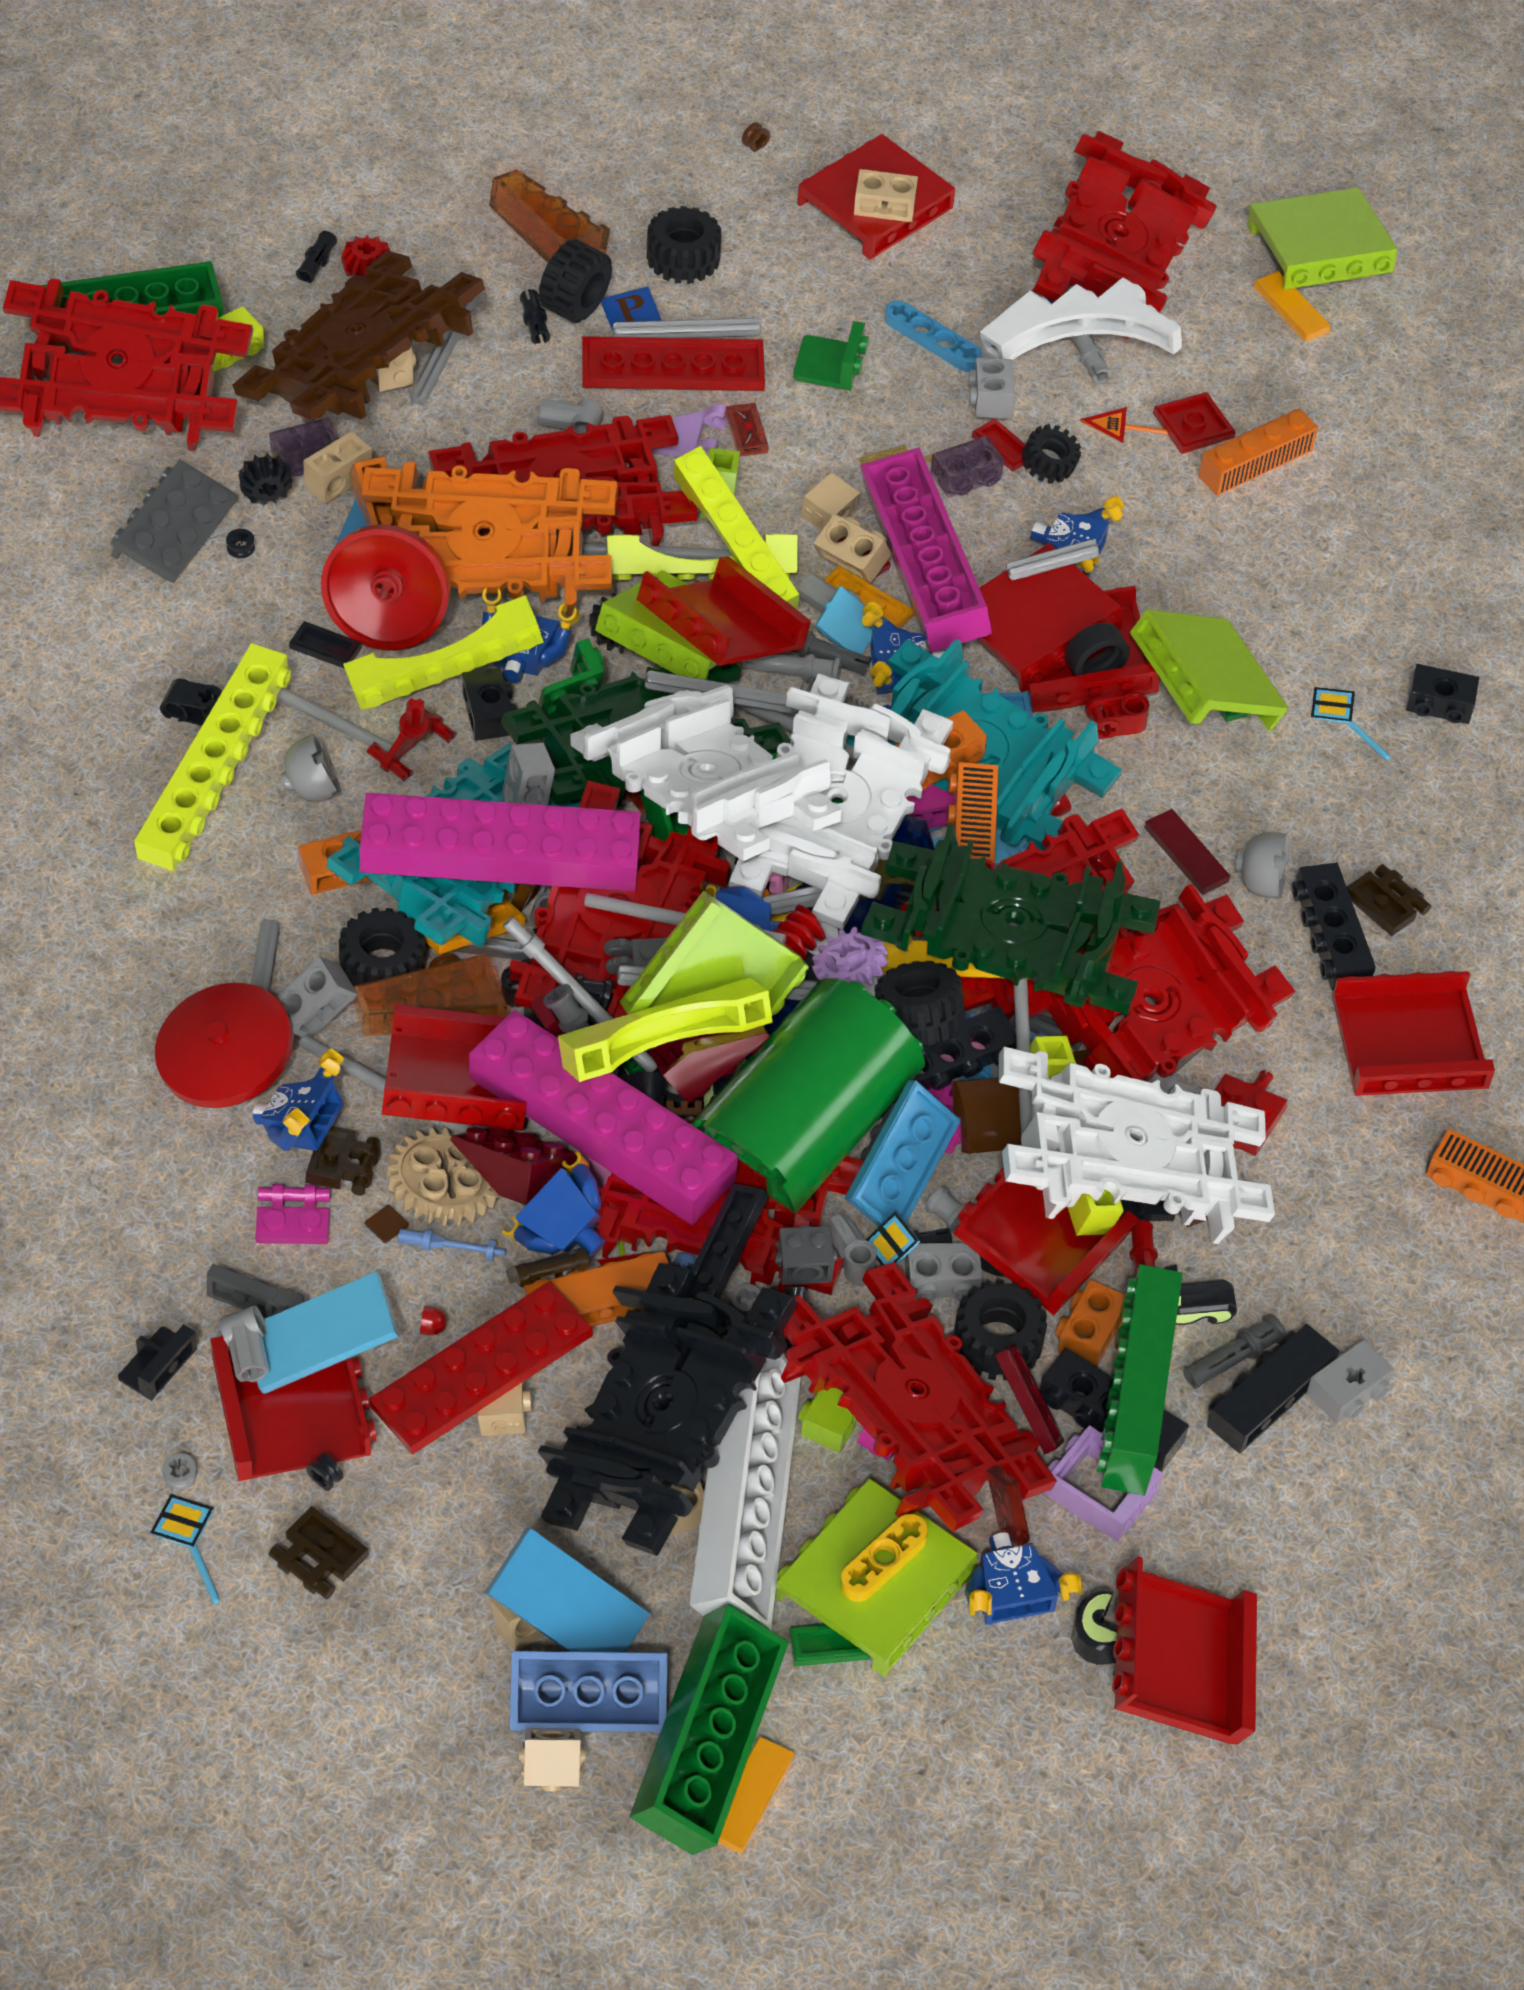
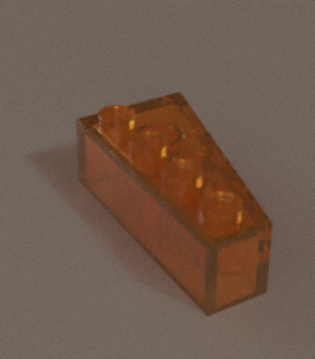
M517 169L493 177L489 206L547 263L554 253L571 239H578L606 254L610 233L609 227L603 223L599 226L590 221V215L582 210L578 213L567 206L565 199L545 193L546 187Z
M486 954L354 986L358 993L354 998V1010L364 1036L392 1035L395 1004L507 1017V1005Z

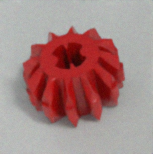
M368 235L365 238L355 236L354 241L346 242L343 254L341 255L346 276L359 275L366 277L365 269L383 253L390 251L388 242H381L379 236L372 239Z

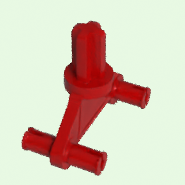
M411 698L407 701L406 713L399 720L400 734L390 750L387 752L376 742H373L367 749V754L379 761L380 768L385 772L391 771L405 782L407 777L409 778L413 774L412 770L399 761L406 752L428 733H436L447 743H450L457 733L443 723V718L440 715L428 712L424 708V701L422 699L414 700Z

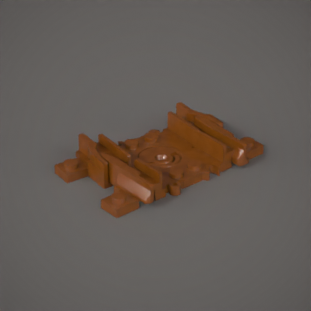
M386 251L365 269L366 277L352 276L345 282V287L340 292L331 294L332 304L321 303L320 309L301 325L300 331L297 329L286 331L284 333L286 341L281 342L272 350L275 368L271 370L254 365L232 384L235 394L256 401L264 398L268 392L280 395L290 403L294 414L312 421L322 417L326 411L337 415L343 412L363 419L366 417L364 403L367 404L371 401L365 381L377 377L375 369L389 368L392 360L411 348L413 340L416 342L427 341L441 347L445 344L443 334L448 330L466 336L473 334L470 310L463 308V306L485 290L483 280L460 272L442 287L429 285L421 290L419 280L402 276L412 267L409 256Z

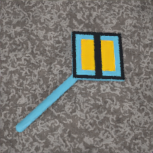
M1314 687L1311 718L1347 723L1385 760L1390 759V755L1352 721L1355 691Z
M896 1211L866 1239V1241L871 1242L875 1246L877 1251L876 1260L881 1266L893 1262L897 1265L920 1243V1240Z
M170 1494L150 1534L190 1548L211 1600L214 1604H217L220 1601L196 1545L215 1509L214 1507Z

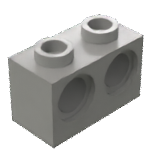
M976 357L975 369L969 370L968 383L970 388L969 403L970 405H975V417L1012 419L1015 397L1013 360Z
M544 743L511 745L501 794L504 802L548 805L555 768Z
M319 956L315 961L308 964L305 971L291 984L282 990L277 999L283 1005L291 1021L293 1033L301 1037L309 1035L313 1038L358 993L339 964Z
M965 1243L918 1244L905 1257L906 1278L917 1291L915 1296L917 1299L926 1298L929 1301H933L936 1298H954L961 1301L963 1296L968 1297V1292L973 1287L980 1290L982 1283L980 1255ZM921 1273H927V1274H929L930 1276H925V1275H922Z

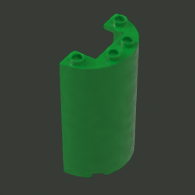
M824 978L814 985L770 1034V1037L763 1046L750 1056L690 1124L737 1154L739 1160L766 1178L767 1195L796 1214L897 1099L907 1081L913 1080L925 1067L922 1053L924 1047L895 1015L896 1010L888 1001L884 999L878 1000L868 993L866 988L857 981L853 980L849 983L836 978Z

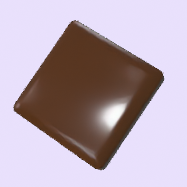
M390 1205L385 1206L365 1221V1225L383 1243H387L397 1236L400 1228L406 1229L409 1227V1223Z

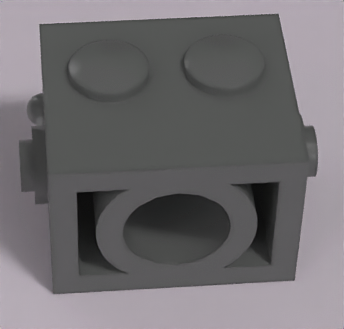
M801 1225L796 1228L779 1229L778 1241L775 1244L777 1247L775 1264H778L780 1268L781 1285L832 1283L834 1264L837 1261V1250H834L832 1247L833 1240L831 1239L830 1226L811 1227Z

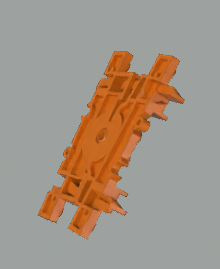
M406 462L402 470L365 467L361 493L362 500L392 503V515L396 516L399 520L397 527L407 529L419 535L436 550L447 569L450 588L455 587L458 589L460 599H463L467 594L483 593L486 587L487 593H498V588L501 592L507 588L510 598L516 599L524 595L523 587H527L531 592H539L540 601L546 602V597H557V583H560L561 589H565L564 603L568 605L566 611L568 616L572 615V611L577 603V590L612 589V556H582L583 538L581 526L583 514L615 515L618 492L617 481L581 479L580 481V472L574 468L562 469L559 478L537 477L531 471L529 480L524 483L516 481L517 476L514 470L508 475L474 473L468 478L467 469L459 465L452 469V477H449L444 471H428L427 480L423 482L422 489H416L418 471L415 462ZM482 528L490 530L486 536H481L478 532ZM438 530H445V531H447V532H437V531H438Z

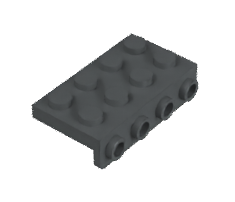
M181 459L172 469L170 467L165 469L159 479L160 485L158 488H150L143 500V507L141 509L136 507L127 520L129 525L125 530L119 528L111 540V544L114 546L111 554L112 557L118 559L121 553L172 583H175L236 503L239 496Z

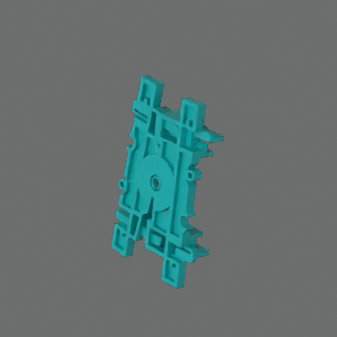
M906 639L888 660V666L891 670L903 677L893 688L890 710L904 717L912 724H915L923 709L944 718H949L964 710L987 735L985 757L977 762V764L998 765L996 827L1002 830L1000 838L1003 842L1014 847L1018 846L1022 839L1026 837L1027 843L1033 841L1037 848L1046 850L1042 840L1046 835L1059 836L1057 831L1063 822L1050 814L1054 806L1074 782L1103 798L1121 776V768L1092 751L1099 740L1096 722L1091 721L1074 741L1071 738L1075 732L1065 727L1064 719L1060 718L1052 728H1047L1048 717L1045 714L1037 713L1030 720L1027 711L1000 696L998 688H995L989 694L982 693L980 689H982L983 679H972L968 676L969 662L963 661L962 642L958 639L954 640L940 658ZM848 734L845 743L854 747L855 736ZM888 739V743H890L891 745L895 746L898 744L897 742ZM948 778L941 779L932 784L948 792Z
M507 744L485 758L483 766L472 759L464 760L458 765L457 777L445 778L444 790H440L433 785L431 793L425 797L504 802L501 794L512 744ZM549 799L548 805L579 808L581 799L554 804ZM350 836L343 840L342 849L329 856L327 861V868L351 886L364 877L376 883L398 902L397 909L406 913V916L413 917L416 920L415 930L441 946L458 933L478 947H482L486 943L492 920L487 915L488 907L492 903H502L504 895L502 890L505 889L512 894L516 884L361 873L360 843Z

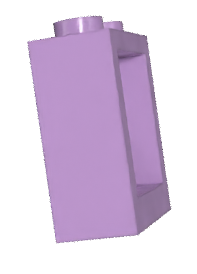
M1089 1425L1081 1436L1075 1434L1070 1439L1064 1451L1066 1454L1061 1461L1055 1459L1049 1465L1048 1469L1057 1482L1052 1490L1044 1492V1494L1119 1542L1159 1491L1163 1473L1154 1467L1146 1495L1128 1493L1117 1509L1111 1512L1066 1482L1087 1454L1098 1461L1104 1441L1101 1440L1102 1433Z

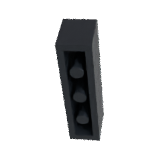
M1305 1324L1297 1333L1293 1330L1289 1332L1281 1341L1280 1348L1273 1354L1267 1352L1257 1363L1256 1370L1250 1375L1247 1373L1241 1375L1233 1385L1232 1391L1226 1397L1221 1394L1210 1405L1208 1411L1211 1414L1207 1427L1239 1454L1307 1393L1313 1375L1338 1358L1340 1350L1308 1324Z

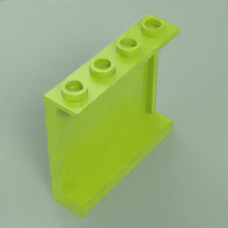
M1359 187L1250 204L1247 227L1251 234H1262L1284 270V290L1394 272L1398 248Z
M663 570L654 574L655 577L669 588L687 585L684 581ZM641 582L603 602L595 631L676 675L707 680L709 670L717 666L715 662L636 600Z
M1147 609L1130 631V634L1192 724H1200L1210 710L1257 714L1267 730H1271L1289 709L1239 634L1226 618Z
M703 890L620 1000V1003L626 1013L631 1014L751 977L768 990L771 1013L776 1015L782 1009L785 998L793 987L795 988L802 983L806 970L809 967L799 954Z
M869 1478L861 1488L855 1487L849 1493L845 1500V1506L838 1514L833 1512L829 1515L822 1526V1532L815 1540L810 1538L804 1543L799 1551L797 1560L791 1566L787 1564L780 1570L776 1582V1599L781 1602L787 1596L873 1658L872 1669L885 1677L969 1580L972 1570L976 1568L978 1553L916 1511L912 1514L923 1518L928 1526L927 1542L924 1548L867 1600L852 1601L845 1597L841 1590V1574L843 1569L898 1519L895 1512L902 1501ZM904 1529L903 1540L899 1543L901 1549L902 1542L908 1536L912 1535L917 1538V1530L914 1529L912 1532H908ZM882 1550L874 1555V1559L881 1565H888L895 1560V1556L889 1551ZM868 1566L866 1574L861 1579L856 1580L852 1577V1586L858 1583L865 1586V1577L870 1572Z

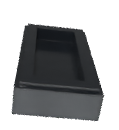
M304 621L289 642V646L292 650L344 668V663L356 658L362 649V642Z

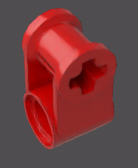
M1140 693L1098 697L1086 704L1085 713L1091 721L1097 723L1098 739H1107L1143 732L1147 727L1150 704L1147 697Z

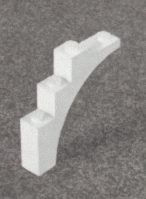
M1124 277L1099 298L1092 291L1085 290L1078 284L1074 285L1053 304L1046 298L1039 297L1032 291H1029L980 331L983 352L991 358L1012 360L1042 344L1083 334H1113L1132 337L1155 344L1172 354H1175L1182 348L1181 327L1178 323L1157 312L1153 306L1146 305L1145 291L1138 284H1133Z

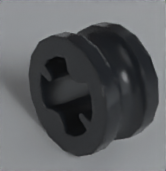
M235 529L228 533L226 544L229 555L240 559L249 557L254 553L255 541L252 532L246 529ZM241 541V544H243V542H246V545L240 546L239 543L237 546L235 545V543Z
M321 1453L316 1457L317 1463L311 1462L306 1466V1470L315 1483L325 1491H329L334 1486L333 1481L339 1482L343 1479V1472L331 1457Z

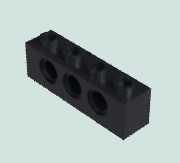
M1338 862L1299 867L1297 879L1292 883V894L1294 900L1301 903L1302 923L1304 927L1310 928L1311 948L1313 953H1318L1320 956V973L1323 980H1328L1333 991L1337 978L1374 976L1376 966Z
M1001 1006L966 1019L955 1035H949V1039L943 1042H935L936 1044L929 1046L928 1044L923 1045L924 1050L922 1053L925 1067L922 1071L924 1074H918L913 1080H916L926 1090L931 1088L940 1090L948 1086L953 1079L963 1075L965 1078L972 1077L981 1072L983 1067L993 1063L998 1066L999 1053L1003 1047L1012 1049L1017 1047L1016 1034ZM978 1042L985 1047V1049H977L973 1047L971 1043ZM940 1055H950L955 1061H945Z
M1066 1348L1042 1377L1040 1392L1050 1408L1054 1410L1061 1409L1084 1429L1090 1425L1102 1433L1104 1421L1108 1414L1106 1413L1108 1411L1106 1409L1109 1389L1112 1388L1113 1379H1110L1111 1376ZM1075 1392L1084 1393L1086 1396L1077 1395ZM1166 1410L1163 1412L1158 1455L1154 1466L1161 1472L1185 1443L1189 1428L1187 1423Z

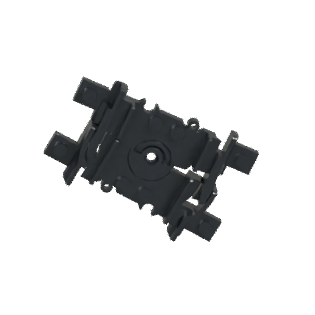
M663 1263L658 1264L646 1291L615 1286L613 1294L622 1306L642 1309L644 1313L628 1309L625 1317L617 1316L615 1320L616 1324L625 1334L623 1339L625 1349L623 1351L620 1348H615L607 1355V1361L613 1368L608 1371L594 1403L585 1408L588 1416L594 1419L593 1423L588 1427L577 1426L576 1429L565 1427L563 1433L568 1439L563 1450L540 1445L537 1452L548 1464L546 1472L551 1477L558 1478L541 1514V1518L551 1525L578 1531L592 1499L608 1500L637 1510L621 1538L625 1544L658 1556L678 1520L675 1515L685 1517L690 1514L694 1507L684 1493L670 1487L675 1485L694 1492L702 1477L700 1469L702 1464L706 1468H713L719 1463L720 1456L714 1447L720 1445L736 1414L747 1408L742 1398L738 1397L739 1393L744 1389L756 1391L755 1380L763 1368L766 1358L776 1360L780 1358L787 1344L780 1335L798 1305L795 1298L791 1295L762 1287L745 1318L741 1311L706 1293L698 1292L695 1299L685 1298L695 1275L689 1268ZM729 1325L731 1327L723 1340L726 1327ZM683 1343L690 1351L687 1359L680 1353ZM673 1402L669 1408L662 1411L665 1403Z

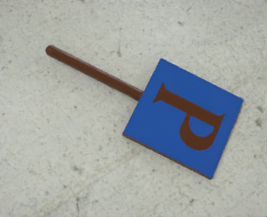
M648 286L605 297L601 301L611 329H613L615 322L662 321Z

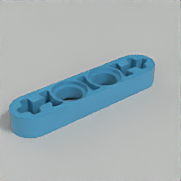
M892 301L886 306L884 320L887 325L956 368L969 372L970 369H975L976 357L982 358V351L978 346L908 303ZM916 327H924L929 331L921 333L914 329ZM941 341H947L951 343L952 346L942 347L937 343Z

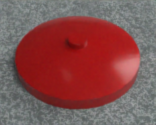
M370 525L349 533L332 549L322 570L321 594L329 616L348 637L374 649L401 650L423 642L440 625L450 601L449 575L439 554L422 537L397 526Z
M223 983L210 986L186 998L168 1015L156 1039V1066L169 1090L186 1103L203 1108H224L238 1105L265 1091L281 1075L292 1053L294 1043L293 1027L280 1001L261 987L246 983Z

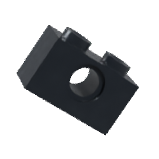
M1416 664L1406 711L1414 712L1419 716L1447 719L1452 723L1461 722L1469 724L1475 706L1480 677Z
M501 668L463 672L462 694L474 740L479 741L510 736L502 726L501 718L503 713L517 710L515 703L510 704L509 699L512 698L509 679H503Z

